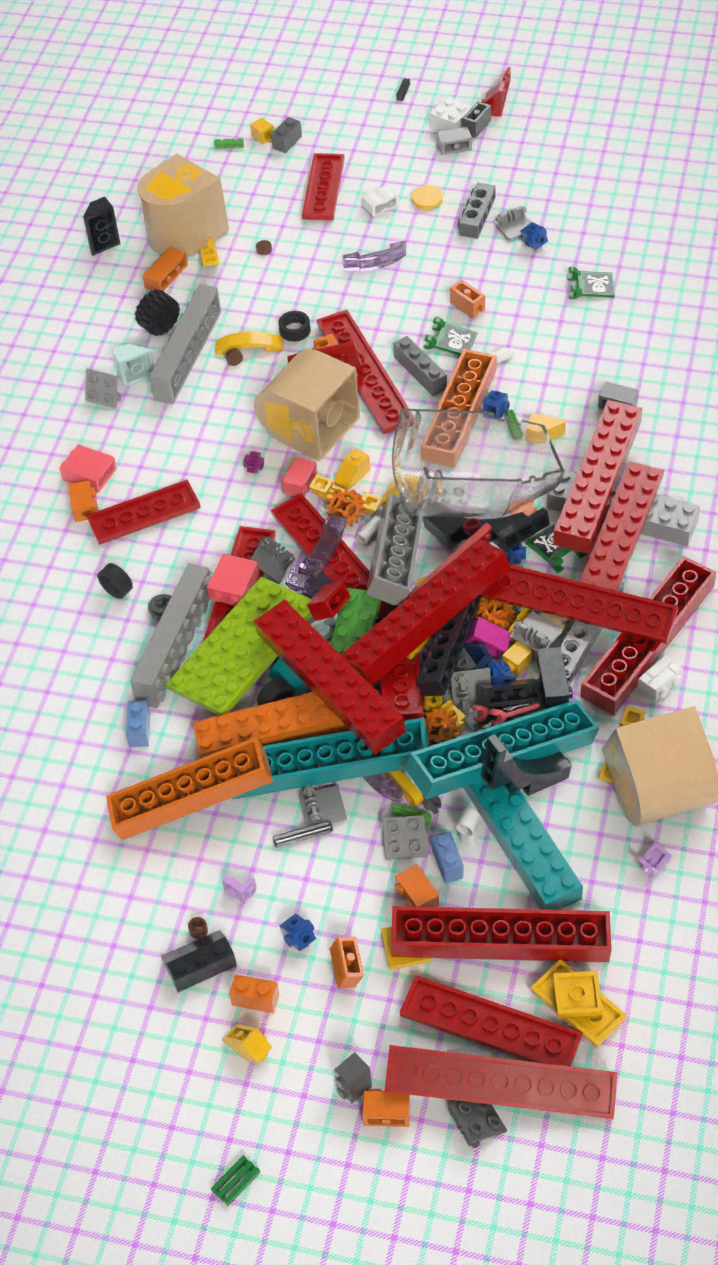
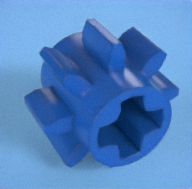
M520 543L505 552L510 564H520L522 559L526 560V546L522 547Z

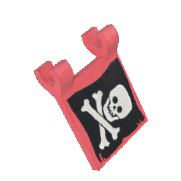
M533 702L491 708L474 705L472 710L479 711V715L473 718L474 721L482 722L488 714L497 716V719L491 721L492 725L504 723L507 717L540 708V705Z

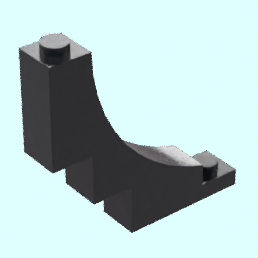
M437 505L423 513L422 518L425 528L449 549L463 540L467 541L471 537L464 533L462 526L463 522L469 518L448 513ZM544 508L530 516L520 512L501 518L479 519L482 526L486 522L492 526V536L489 543H495L505 552L550 525L548 511Z
M494 734L487 739L481 777L491 790L504 785L509 793L522 788L530 796L568 779L572 766L569 759L565 758L561 752L538 759L525 760L514 758L506 749L504 742L500 741Z

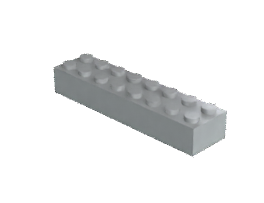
M199 284L197 289L194 290L190 302L187 303L184 313L180 316V321L174 327L173 334L168 338L166 347H163L160 358L156 360L153 371L149 373L154 401L174 404L221 314L217 287Z
M558 469L547 493V509L558 512L562 511L577 475L576 472ZM619 484L616 485L613 496L603 518L602 524L604 523V520L607 516V513L609 511V508L611 506V503L616 494ZM656 494L641 534L688 547L699 519L700 505Z
M393 493L389 494L382 509L366 595L394 606H399L406 600L411 589L424 505Z
M191 563L187 564L130 679L135 701L147 700L149 707L158 708L160 702L164 701L167 690L165 684L172 678L175 671L179 670L180 660L182 656L186 655L187 646L194 638V631L196 627L200 626L201 617L208 608L210 599L207 586L212 578L208 567Z

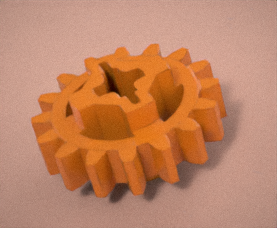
M345 488L344 492L338 489V494L332 493L333 499H327L330 504L325 506L329 509L326 514L331 516L329 520L335 522L336 526L341 524L343 528H346L348 524L350 527H353L354 521L359 523L358 517H364L361 511H366L362 506L365 504V501L361 499L362 496L359 493L356 494L357 492L354 489L351 492L348 488ZM337 515L343 516L345 519L338 518Z
M484 597L481 598L476 612L477 615H481L480 618L486 619L488 622L502 627L506 631L517 618L515 616L517 612L512 610L513 605Z
M434 709L432 712L426 713L427 718H424L428 729L430 746L455 739L456 736H461L457 732V729L461 728V726L455 724L458 718H452V712L446 713V709Z

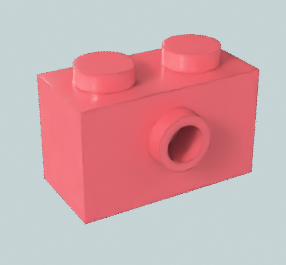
M296 457L294 462L290 464L287 474L282 477L283 493L294 497L302 493L305 497L310 484L317 474V463Z

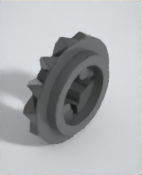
M161 594L150 600L148 612L152 618L161 619L166 608L160 611V608L165 603L167 607L172 597L171 595Z

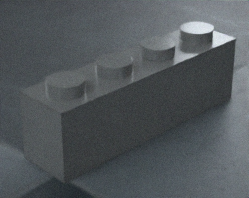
M408 336L393 343L394 358L433 397L445 391L447 387V374Z

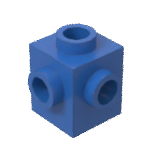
M534 222L520 230L523 241L528 247L537 250L548 242L546 229Z
M492 390L483 401L484 416L500 420L510 407L508 394Z
M492 660L486 665V668H490L491 683L515 681L517 678L510 670V666L504 661Z
M296 913L279 925L286 944L289 947L293 946L298 951L308 947L310 943L316 940L313 924L310 920H304Z

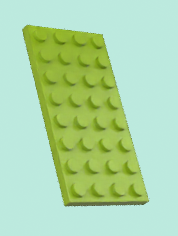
M260 577L244 595L243 599L235 605L165 684L167 689L217 715L229 713L278 656L258 636L253 621L284 599L308 621L312 614L307 604L312 599Z

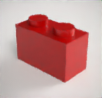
M343 581L324 585L307 606L315 621L333 618L351 596Z

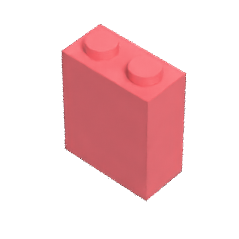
M77 445L59 469L63 481L77 483L90 480L91 487H95V491L99 493L117 467L113 456Z
M222 554L207 586L209 599L235 606L256 583L260 574L258 562Z

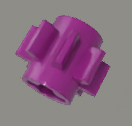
M250 451V455H245L243 467L247 468V472L255 474L258 473V470L261 471L263 469L264 458L260 457L261 453Z

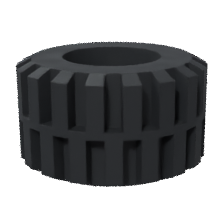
M151 290L139 301L135 311V320L138 325L150 334L161 336L169 332L177 322L180 314L179 303L162 290Z

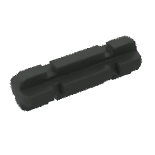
M403 78L396 94L397 100H404L409 89L408 87L411 84L409 78Z

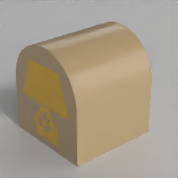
M175 154L145 174L139 181L138 195L149 245L156 253L162 255L169 247H173L186 252L188 256L206 247L208 239L214 236V240L229 231L221 179L190 160Z
M301 350L256 396L254 410L258 420L276 440L320 462L360 418L356 368L317 350Z
M695 706L618 727L613 731L601 749L620 804L627 818L634 826L643 825L718 802V771Z

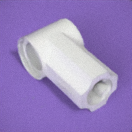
M471 808L464 809L456 825L459 839L465 846L476 844L478 840V822L481 815Z

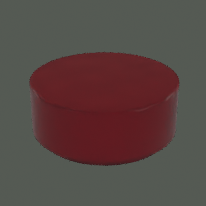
M469 518L462 525L464 533L470 536L482 527L481 521L477 518Z

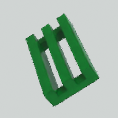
M243 1155L211 1187V1191L229 1206L261 1173L260 1169L255 1167ZM251 1170L252 1172L226 1198L224 1195ZM235 1175V1177L221 1191H219Z

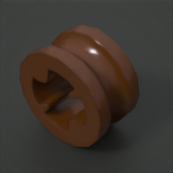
M195 917L189 921L188 929L191 937L200 939L207 935L208 927L205 919ZM195 926H197V927H200V926H201L202 929H201V930H199V929H196V930H195L194 927H195Z

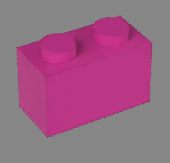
M478 617L472 622L465 644L481 643L488 649L492 658L498 660L508 650L511 633L502 627L488 622L486 619Z

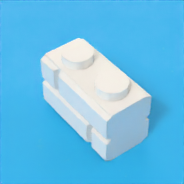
M663 656L638 679L637 688L653 701L660 697L664 698L668 694L670 687L673 685L677 686L680 683L682 668L677 663L672 662L667 656Z

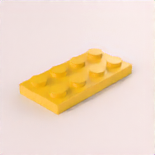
M560 959L531 986L530 991L557 1014L553 974L575 971ZM601 993L602 1015L562 1018L573 1029L583 1032V1037L595 1048H598L627 1018L623 1011Z

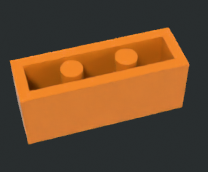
M169 247L153 263L149 270L144 273L143 281L145 288L152 291L155 289L164 291L188 266L186 252Z

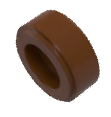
M267 240L257 242L256 252L260 255L270 254L272 252L271 242Z
M233 348L226 353L225 359L229 365L236 366L242 362L243 355L239 349Z

